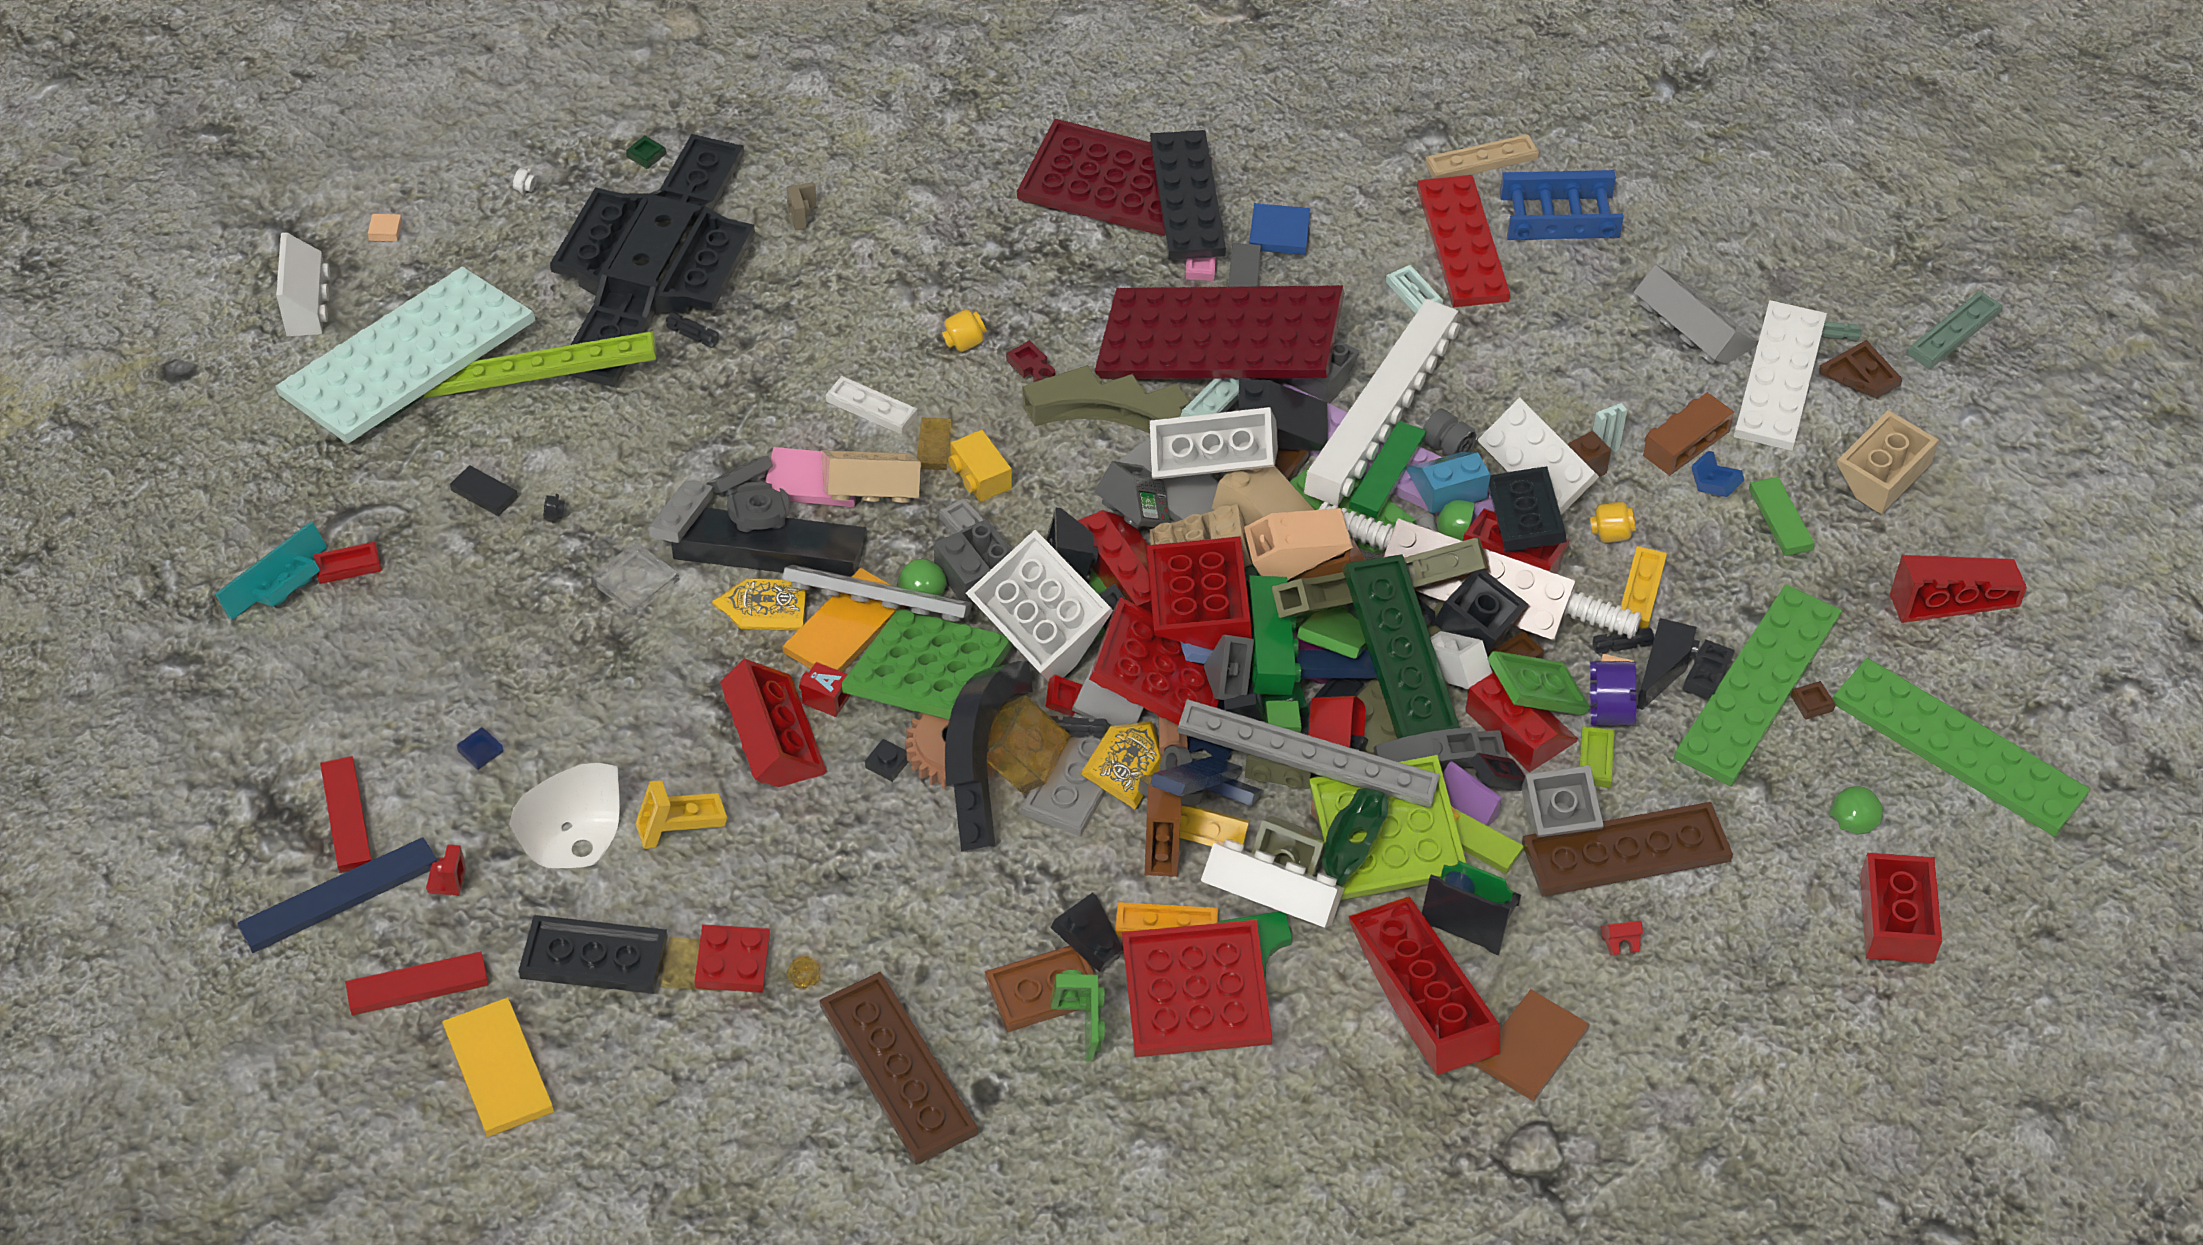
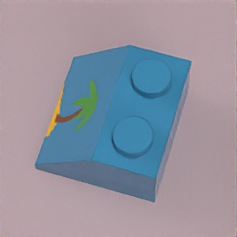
M1462 451L1407 467L1410 478L1431 514L1442 511L1444 506L1453 500L1476 502L1487 499L1491 474L1477 452Z

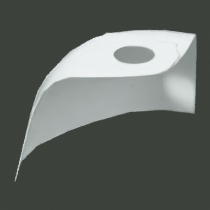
M603 763L579 764L544 780L523 794L513 808L509 825L526 854L534 862L546 868H581L592 866L602 858L617 832L619 823L618 767ZM569 822L572 824V828L562 831L564 823ZM577 841H589L593 846L592 852L585 857L574 855L572 846Z

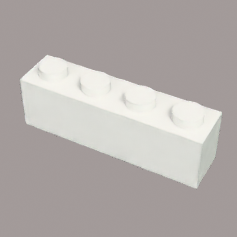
M1225 839L1224 843H1213L1201 878L1202 882L1324 928L1332 926L1344 891V887L1336 885V878L1322 873H1318L1317 877L1305 873L1306 868L1304 866L1288 861L1286 866L1274 862V855L1260 850H1256L1255 854L1243 850L1244 845L1234 840Z

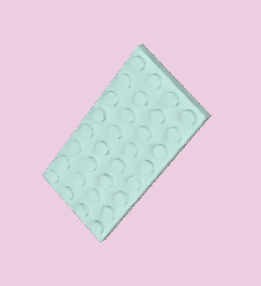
M462 266L436 284L428 287L422 293L406 301L397 309L384 315L375 323L362 329L350 339L337 345L325 355L312 361L303 369L290 375L275 387L279 396L349 444L536 321L533 311Z

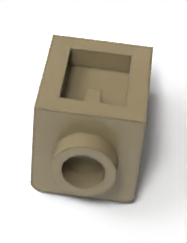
M813 182L787 186V205L795 230L806 228V216H810L809 207L816 206V187Z

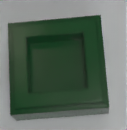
M644 135L626 150V155L630 160L649 169L666 155V148Z

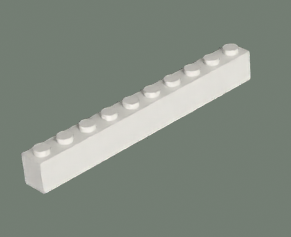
M1429 299L1424 301L1307 471L1304 494L1324 502L1327 501L1332 505H1339L1344 496H1350L1355 479L1362 478L1368 460H1374L1380 442L1385 443L1388 439L1392 424L1396 425L1400 421L1403 408H1408L1411 405L1415 390L1420 391L1423 387L1427 372L1430 374L1433 372L1438 356L1443 357L1449 340L1456 338L1460 324L1456 323L1458 310Z

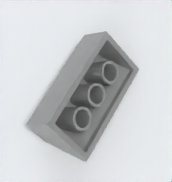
M1656 264L1634 291L1641 298L1639 303L1651 313L1656 310L1662 315L1659 320L1672 330L1676 327L1682 333L1679 337L1692 347L1695 344L1702 349L1699 354L1712 364L1718 361L1727 365L1758 345V341L1680 276Z

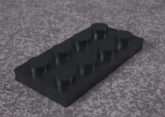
M1547 466L1490 475L1488 489L1504 552L1522 551L1526 548L1539 546H1554L1558 543L1567 542L1565 527Z
M534 915L518 970L519 977L526 980L654 994L668 939L667 929Z

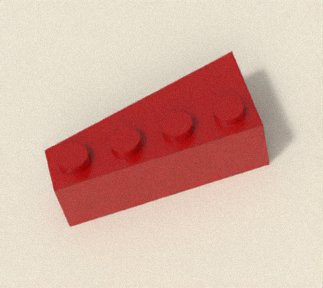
M1902 555L1889 595L1901 623L2020 607L2027 586L2014 559Z

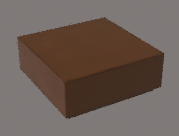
M1821 681L1792 689L1791 698L1805 720L1833 712L1836 704Z

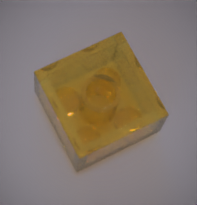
M1024 695L1002 705L989 735L987 763L1023 794L1046 784L1071 735L1027 695Z

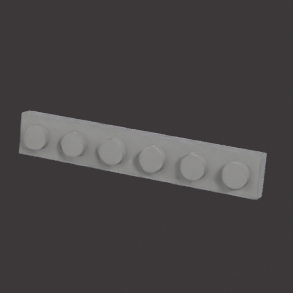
M796 565L784 568L782 580L791 581V586L798 589L809 590L810 586L822 588L821 593L840 596V592L852 594V600L860 602H870V598L881 600V605L884 607L899 609L900 605L912 607L911 612L922 615H930V611L942 613L941 618L950 621H960V618H965L971 614L972 602Z

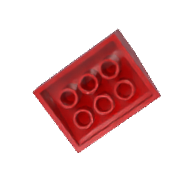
M1241 536L1147 545L1154 635L1214 650L1222 635L1252 639Z

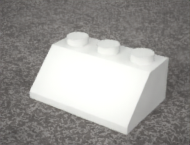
M287 232L281 233L276 291L286 336L322 334L323 322L328 321L327 306L324 304V301H329L328 284H325L327 280H330L329 263H324L321 251Z

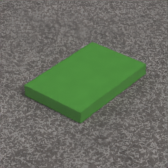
M1343 607L1315 612L1300 626L1297 635L1298 639L1353 659L1357 658L1367 648L1359 620L1351 615L1348 609Z
M1493 651L1487 658L1514 705L1577 715H1585L1590 709L1588 702L1564 662Z

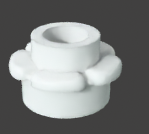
M519 168L513 180V189L518 190L522 195H525L526 191L532 192L537 182V177L533 175V169Z

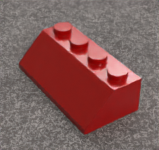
M1105 510L1077 520L1093 533L1094 546L1098 547V557L1096 564L1090 566L1105 587L1108 588L1116 584L1126 600L1152 613L1147 555L1148 544L1136 527L1128 524L1123 516Z
M744 658L720 681L754 779L760 783L782 787L824 775L827 770L791 675Z

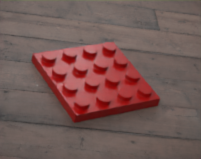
M1120 597L1111 615L1089 680L1179 725L1187 699L1217 708L1219 699L1214 698L1204 664L1186 661L1179 641L1154 635L1153 613Z
M1257 920L1122 932L1135 1057L1272 1045V1030Z

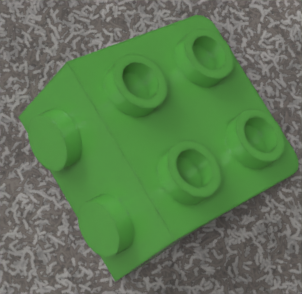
M1066 970L1062 974H1056L1050 996V1009L1085 1010V1061H1093L1095 1052L1101 1051V1041H1104L1105 1021L1098 1020L1101 1016V1008L1104 1007V987H1098V975H1086L1078 970Z

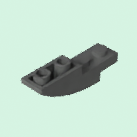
M1476 727L1446 729L1407 736L1375 745L1373 748L1376 756L1396 762L1438 755L1442 771L1446 769L1451 761L1461 768L1473 767L1469 761L1477 753L1507 758L1501 731L1477 732Z

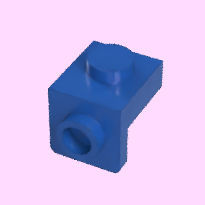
M1707 451L1692 465L1697 490L1700 492L1728 497L1744 481L1742 470L1718 466L1715 454L1711 451Z

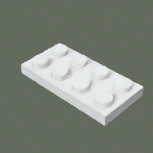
M1520 397L1477 440L1508 472L1547 466L1561 515L1599 478Z

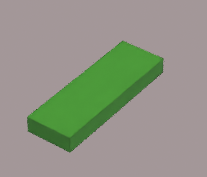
M1779 477L1750 482L1749 491L1783 555L1788 556L1813 550L1815 543Z

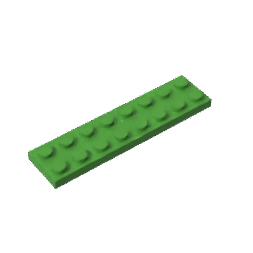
M1785 584L1726 673L1715 694L1711 696L1678 746L1674 759L1732 787L1789 699L1792 689L1796 688L1840 619L1842 610Z
M1866 658L1833 695V701L1838 708L2054 837L2058 835L2081 806L2091 790L1869 658Z

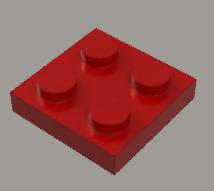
M702 924L694 980L695 988L763 993L770 929Z

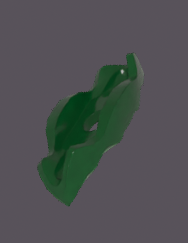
M1370 788L1358 789L1352 801L1335 816L1327 833L1322 863L1326 875L1337 879L1336 885L1344 886L1371 854L1387 819L1388 794ZM1355 832H1367L1363 842L1358 844L1350 842V838Z

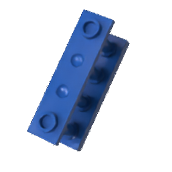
M1615 171L1502 172L1500 199L1501 201L1512 200L1515 216H1510L1507 240L1620 238L1624 216L1623 213L1611 214L1608 198L1613 196L1616 180ZM1568 199L1571 214L1554 215L1552 200ZM1580 199H1596L1599 214H1583ZM1524 200H1540L1543 215H1526Z

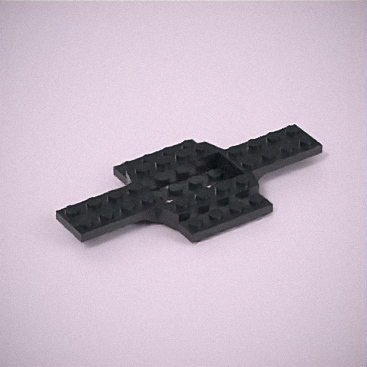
M691 134L660 189L651 193H618L597 187L594 188L550 262L551 272L578 278L579 287L596 296L591 310L570 345L627 336L626 331L636 327L634 332L628 335L645 333V329L647 330L655 313H687L690 306L710 311L714 310L755 234L754 224L728 219L713 211L744 156L743 145ZM663 219L671 221V223L665 227H660L655 224L656 222H660ZM689 226H693L685 242L683 243L681 249L679 250L676 258L674 259L671 267L665 275L662 283L658 287L659 278L663 273L665 267L669 264L670 258L672 257L675 249L681 243V239L684 233L686 232ZM642 257L649 259L646 265L639 266L633 263ZM633 309L636 315L625 312ZM627 365L567 375L615 387Z

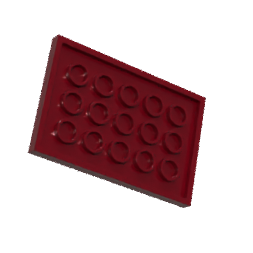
M1054 119L1017 189V199L1165 236L1150 142Z

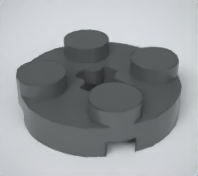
M767 482L746 483L737 487L736 494L728 496V515L736 523L737 529L743 532H749L753 529L781 528L785 525V518L789 514V497L785 490L780 488L779 492L772 489V484Z

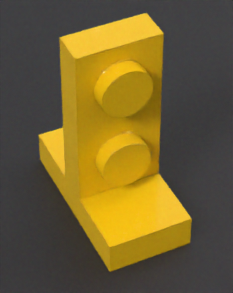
M662 780L649 781L635 825L643 849L657 847L662 831L724 827L727 815L719 793L667 796Z

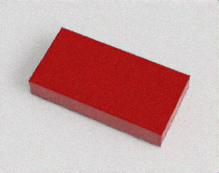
M376 542L313 554L314 560L320 569L317 572L319 584L382 571Z

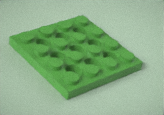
M897 609L843 680L842 690L843 693L949 720L957 696L967 681L984 669L999 666L1013 647V644L1005 635Z

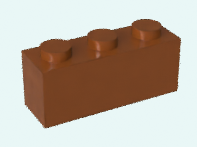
M1707 392L1700 398L1691 400L1686 408L1678 414H1672L1660 427L1651 429L1644 440L1643 456L1670 476L1730 432L1734 411Z
M1148 785L1144 875L1178 877L1181 796L1158 789L1152 785Z

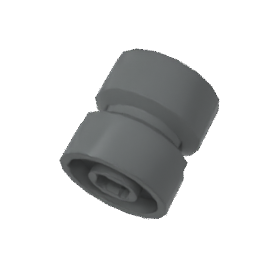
M1443 408L1435 411L1423 427V430H1426V438L1423 442L1435 450L1442 448L1441 454L1444 456L1462 451L1471 452L1478 438L1476 429L1465 422H1458L1456 416Z

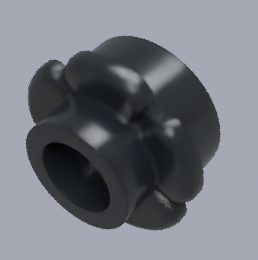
M556 493L555 496L546 495L543 519L552 520L553 524L556 522V518L562 519L565 501L559 500V494Z

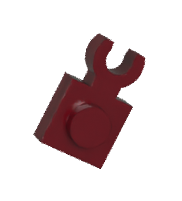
M1030 340L1006 353V361L1023 378L1032 375L1033 382L1043 380L1042 376L1052 377L1056 375L1054 367L1047 364V356Z

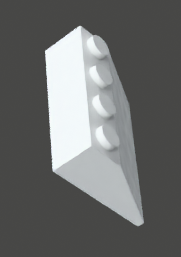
M1036 530L1028 535L966 592L976 606L1010 640L1015 648L1047 682L1054 675L1064 678L1076 667L1113 612L1112 608Z

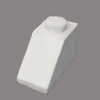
M1443 631L1430 637L1443 678L1449 684L1469 689L1492 674L1482 640Z

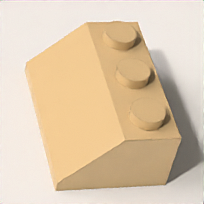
M1887 410L1837 460V465L1856 499L1883 514L1932 464L1939 439Z
M821 450L823 489L827 495H832L831 499L847 501L850 500V496H862L863 501L877 502L880 501V497H892L894 502L907 503L910 502V498H919L921 461L911 453Z

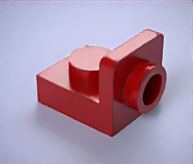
M447 844L445 856L440 857L438 862L432 863L426 885L427 893L460 896L466 871L461 845Z

